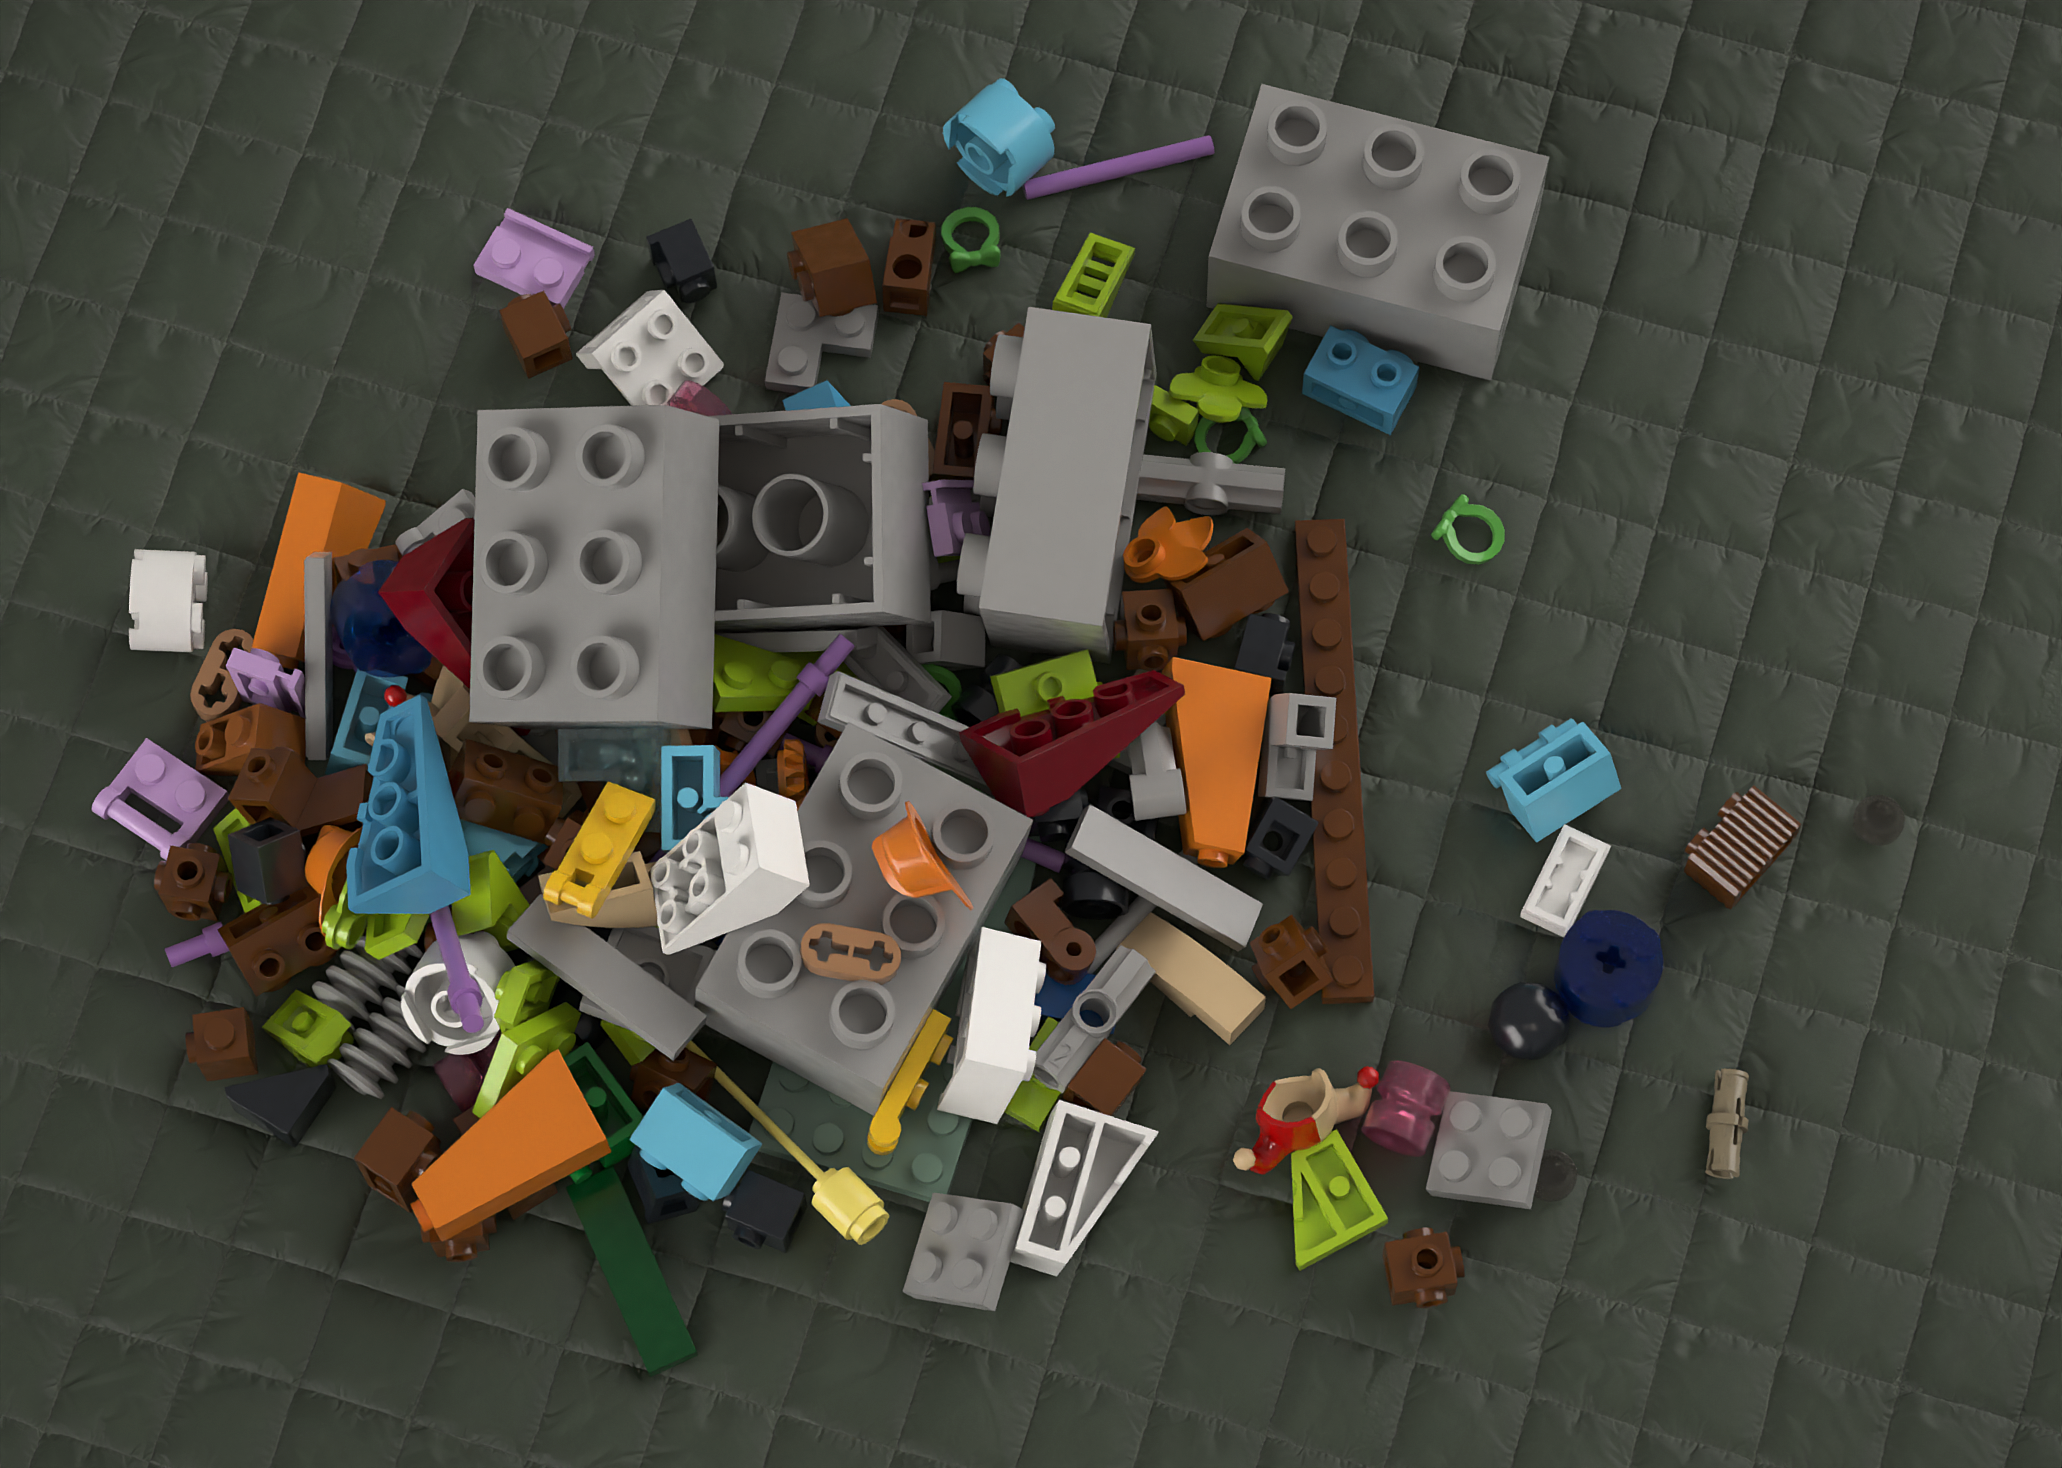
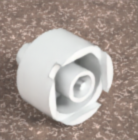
M135 549V559H132L129 594V613L132 616V620H135L134 629L129 628L130 649L193 652V649H204L205 619H203V603L197 602L207 601L208 573L205 572V555H197L196 552Z
M483 931L458 936L470 977L478 983L483 999L480 1010L484 1025L480 1031L476 1033L465 1031L459 1014L455 1013L451 1008L447 994L450 982L437 940L430 945L409 976L402 995V1013L412 1032L428 1045L432 1040L447 1047L444 1051L447 1053L464 1055L480 1051L491 1043L500 1030L494 1018L499 1000L495 999V991L502 975L507 970L511 971L515 964L508 954L499 947L497 939L490 933Z

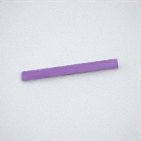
M1208 135L1029 179L1023 185L1026 200L1212 155L1215 153L1212 138Z

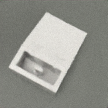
M744 783L650 868L663 953L673 954L776 915L810 886L796 801Z

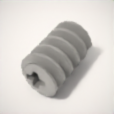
M362 936L355 946L360 955L347 950L340 955V960L346 971L335 966H330L326 970V975L332 986L320 981L312 985L318 1001L339 1011L351 1024L350 1019L353 1016L368 1021L367 1017L370 1014L364 1005L367 1000L382 1006L381 1002L384 999L378 988L382 985L396 991L395 987L398 984L392 973L397 970L410 976L413 971L406 960L407 956L411 955L418 959L423 957V953L415 944L378 960L364 951L366 937ZM353 1024L347 1029L351 1034L356 1030Z
M397 985L395 987L396 993L400 1000H402L405 988ZM389 997L381 1002L387 1017L374 1012L367 1017L373 1033L362 1028H358L353 1032L359 1048L347 1043L340 1046V1054L345 1063L332 1058L327 1061L331 1069L354 1090L362 1095L370 1094L379 1099L385 1096L378 1084L380 1078L394 1084L399 1081L392 1065L397 1063L409 1069L413 1065L406 1050L412 1048L422 1053L427 1050L423 1041L412 1032L406 1023L402 1013L401 1002Z

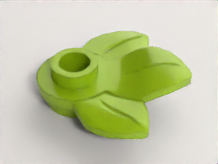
M1223 356L1205 357L1194 373L1176 375L1169 387L1170 396L1175 399L1197 402L1199 413L1204 418L1218 423L1235 421L1239 417L1242 407L1262 409L1266 408L1267 395L1264 390L1257 385L1243 380L1240 375L1241 368L1239 364Z
M347 880L339 896L338 905L334 904L331 906L322 924V932L326 934V945L333 949L344 947L350 950L354 948L361 939L367 925V913H354L348 910Z

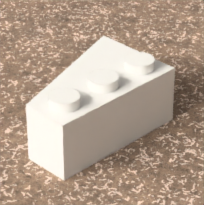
M981 927L967 953L955 1015L960 1017L957 1045L950 1046L946 1063L954 1064L953 1077L944 1093L940 1094L937 1110L997 1124L1021 1081L1030 1080L1036 1061V1051L1029 1049L1030 1037L1035 1036L1041 1017V1007L1034 1006L1035 993L1039 994L1046 973V964L1039 962L1041 941Z
M1059 1100L1048 1118L1022 1209L1025 1210L1010 1262L1057 1276L1159 1131Z

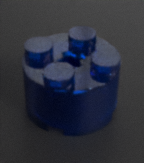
M376 560L358 567L359 572L351 576L347 581L344 578L338 584L330 603L331 622L355 667L368 674L386 678L399 677L409 673H420L428 668L433 656L404 629L378 593L399 563L394 560Z
M1616 910L1589 911L1574 923L1563 938L1554 970L1556 989L1570 1013L1589 1025L1614 1027L1645 1012L1654 998L1663 971V952L1660 945L1661 941L1656 931L1639 918ZM1605 963L1614 966L1612 974H1606L1602 971Z

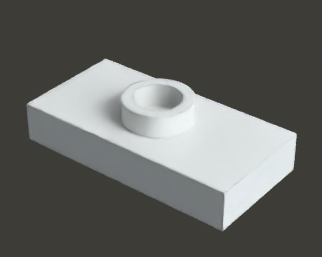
M1564 824L1521 911L1520 917L1567 939L1606 860L1611 845Z

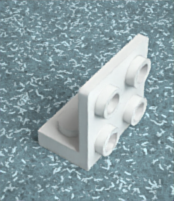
M654 290L644 293L576 353L587 369H602L631 406L668 405L678 408L724 366L720 358L665 290Z

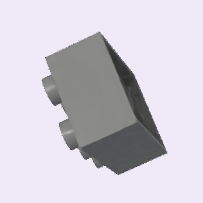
M1262 84L1209 253L1206 307L1214 309L1217 303L1288 310L1293 316L1289 326L1290 329L1321 337L1325 336L1330 325L1342 331L1344 329L1354 330L1362 334L1370 344L1385 351L1396 350L1417 362L1491 380L1540 211L1549 157Z
M1028 307L1023 338L998 335L991 370L990 395L997 396L996 418L1010 421L1007 437L982 434L977 453L973 486L974 494L981 495L980 511H984L987 517H993L991 536L965 534L957 578V594L964 595V614L982 616L991 646L1054 656L1088 649L1091 661L1110 664L1113 648V621L1117 620L1125 573L1123 553L1130 542L1157 374L1151 324Z
M882 404L708 416L720 420L714 633L931 623L930 541L926 506H929V491H923L922 483L929 482L927 419Z
M668 405L478 410L469 722L520 729H712L719 419Z
M848 722L797 811L810 886L778 914L726 934L696 986L694 1007L707 1015L705 1025L875 1116L933 1009L936 1010L977 934L984 925L1023 855L1033 820ZM910 801L916 809L938 856L970 900L974 908L972 911L964 905L953 890L914 898L899 893L884 878L873 853L872 842L876 837L908 816L905 802ZM819 923H831L889 935L897 942L901 950V962L897 974L889 982L882 985L868 980L847 981L814 974L801 961L800 945L804 933L810 927ZM821 937L818 945H809V949L817 951V960L827 961L832 953L848 954L846 951L831 948V939L827 937ZM873 947L871 955L853 953V957L869 960L870 969L873 971H880L883 963H891L890 959L883 957L884 949L880 947Z

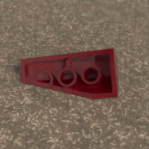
M464 518L405 554L378 593L404 629L470 689L475 520L473 518ZM511 727L520 736H527L531 730Z
M1152 670L1098 685L1093 690V697L1086 699L1066 700L1064 696L1048 699V709L1021 716L1018 708L999 713L959 732L960 741L995 799L1028 818L1036 817L1048 812L1050 807L1069 799L1185 695V689L1183 684Z

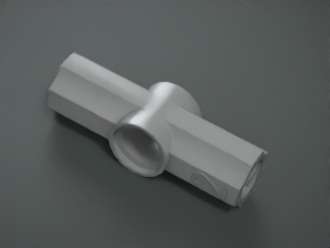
M1213 452L1195 453L1189 459L1143 455L1136 500L1184 504L1185 508L1193 513L1212 516L1222 515L1228 509L1281 514L1285 468L1235 464L1229 457Z
M1122 945L1116 949L1088 987L1076 997L1070 1010L1036 1052L1033 1074L1037 1080L1049 1089H1055L1061 1093L1066 1090L1072 1079L1104 1038H1108L1111 1030L1154 976L1156 971L1150 966L1144 956L1136 950ZM1092 1010L1098 1013L1103 1020V1026L1090 1027L1081 1020L1080 1012Z

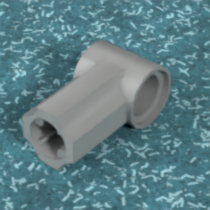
M1155 721L1127 746L1129 763L1132 769V775H1129L1135 821L1186 814L1182 774L1180 768L1176 769L1170 728L1163 727Z

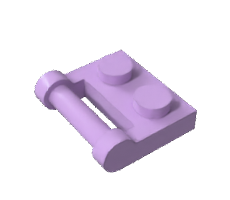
M146 738L110 786L105 787L97 795L92 804V811L105 820L109 818L114 819L161 851L160 857L167 861L170 845L186 848L187 844L197 842L227 803L229 794L225 789ZM132 792L182 826L177 832L171 834L124 803V801Z

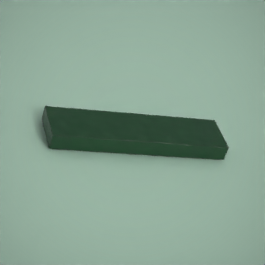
M614 1166L590 1176L580 1184L574 1183L567 1186V1193L649 1376L657 1375L698 1356L697 1350Z

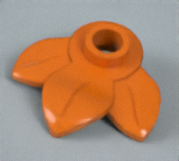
M1167 506L1156 511L1143 522L1138 530V537L1133 539L1124 550V570L1129 578L1138 583L1151 582L1159 577L1175 581L1187 578L1200 571L1208 562V558L1203 550L1212 537V518L1205 516L1176 523L1174 515Z

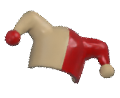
M1364 1066L1357 1072L1358 1083L1351 1087L1338 1089L1333 1088L1326 1072L1320 1068L1312 1071L1311 1076L1275 1080L1263 1094L1258 1108H1256V1121L1260 1127L1259 1138L1252 1149L1240 1148L1235 1152L1233 1162L1236 1167L1241 1170H1251L1252 1172L1265 1175L1289 1153L1295 1150H1307L1320 1144L1331 1134L1335 1124L1355 1119L1365 1114L1369 1107L1372 1088L1379 1083L1378 1071L1373 1067Z

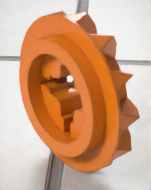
M785 739L784 749L778 750L777 753L779 795L796 801L797 811L809 792L807 755L805 747L799 739Z

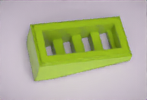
M1090 233L1053 300L1052 310L1107 318L1135 255V248ZM1095 256L1115 263V266L1110 267L1091 259ZM1087 273V274H1090V275H1092V276H1095V277H1098V278H1101V279H1104V280H1107V281L1104 282V281H1101V280H1098V279H1095V278L1086 276V275H1084V274ZM1077 290L1096 296L1097 299L1078 293Z

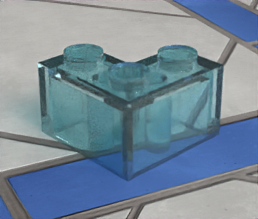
M558 729L559 781L569 783L609 781L655 799L656 811L643 833H662L661 746H671V729Z

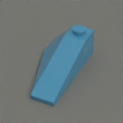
M419 694L381 713L379 716L368 766V772L374 778L368 803H360L357 820L363 823L358 848H350L346 864L348 910L354 913L431 914L471 895L467 844L427 698Z

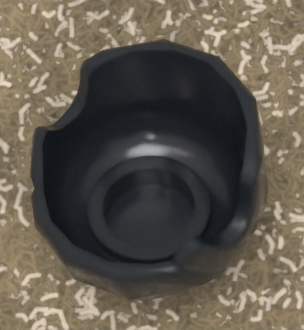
M1519 982L1502 991L1493 1001L1488 1027L1496 1045L1512 1058L1538 1060L1544 1058L1555 1048L1565 1043L1568 1037L1570 1015L1560 995L1543 983Z

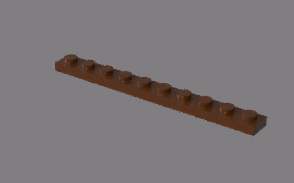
M1345 519L1295 520L1294 533L1304 695L1336 698L1333 749L1316 750L1313 801H1310L1311 818L1319 822L1312 834L1317 930L1329 950L1328 953L1323 955V958L1334 980L1321 989L1322 1004L1369 1003L1374 1001V982Z

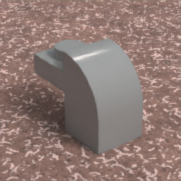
M1284 693L1273 695L1268 700L1261 743L1258 797L1268 798L1276 796L1279 799L1313 801L1316 750L1333 749L1336 698Z

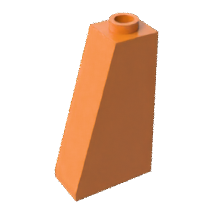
M298 472L251 648L261 649L273 654L279 659V663L284 668L294 670L298 668L299 661L305 663L304 559L313 552H332L333 627L341 613L333 558L349 555L355 550L368 549L384 511L386 500L342 482Z
M1172 657L1162 670V674L1183 684L1185 689V695L1165 712L1167 728H1170L1176 769H1181L1185 795L1186 814L1178 815L1183 854L1198 857L1197 862L1201 865L1212 868H1225L1228 864L1233 865L1245 852L1272 678Z
M558 1049L549 1053L412 1183L419 1199L411 1203L410 1206L424 1232L435 1228L440 1240L443 1242L611 1153L603 1131Z

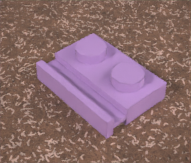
M507 208L504 213L505 218L500 226H496L473 265L475 273L521 295H534L544 290L552 306L560 303L564 309L583 277L586 265L595 256L593 247Z
M937 480L922 483L923 491H931L933 505L926 506L934 557L960 556L966 533L990 536L989 521L985 512L980 511L979 502H972L970 489L974 486V480Z
M233 648L226 667L243 701L254 705L262 703L291 713L293 710L298 712L300 717L305 718V677L302 671L294 669L293 674L289 675L284 672L279 659L267 651L252 648L249 653Z

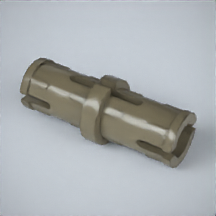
M1721 1069V1071L1716 1070L1712 1113L1707 1115L1706 1128L1710 1130V1143L1705 1173L1717 1178L1731 1179L1739 1177L1742 1136L1748 1131L1749 1121L1744 1117L1749 1075L1741 1070Z

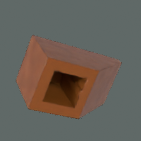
M258 703L201 724L195 741L197 753L195 770L202 775L239 776L251 748L275 749L279 746L296 751L302 757L305 764V718Z

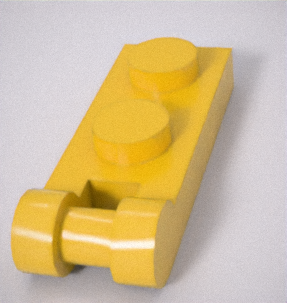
M608 781L559 868L550 875L544 889L543 899L558 906L563 902L577 907V913L594 919L656 811L655 799ZM576 879H579L589 884H587L585 887H582L580 885L575 884Z
M934 1009L930 1013L871 1121L867 1145L877 1155H888L895 1150L901 1133L899 1120L906 1107L913 1110L917 1109L930 1084L922 1079L931 1062L938 1066L941 1065L954 1040L953 1037L947 1035L951 1018Z

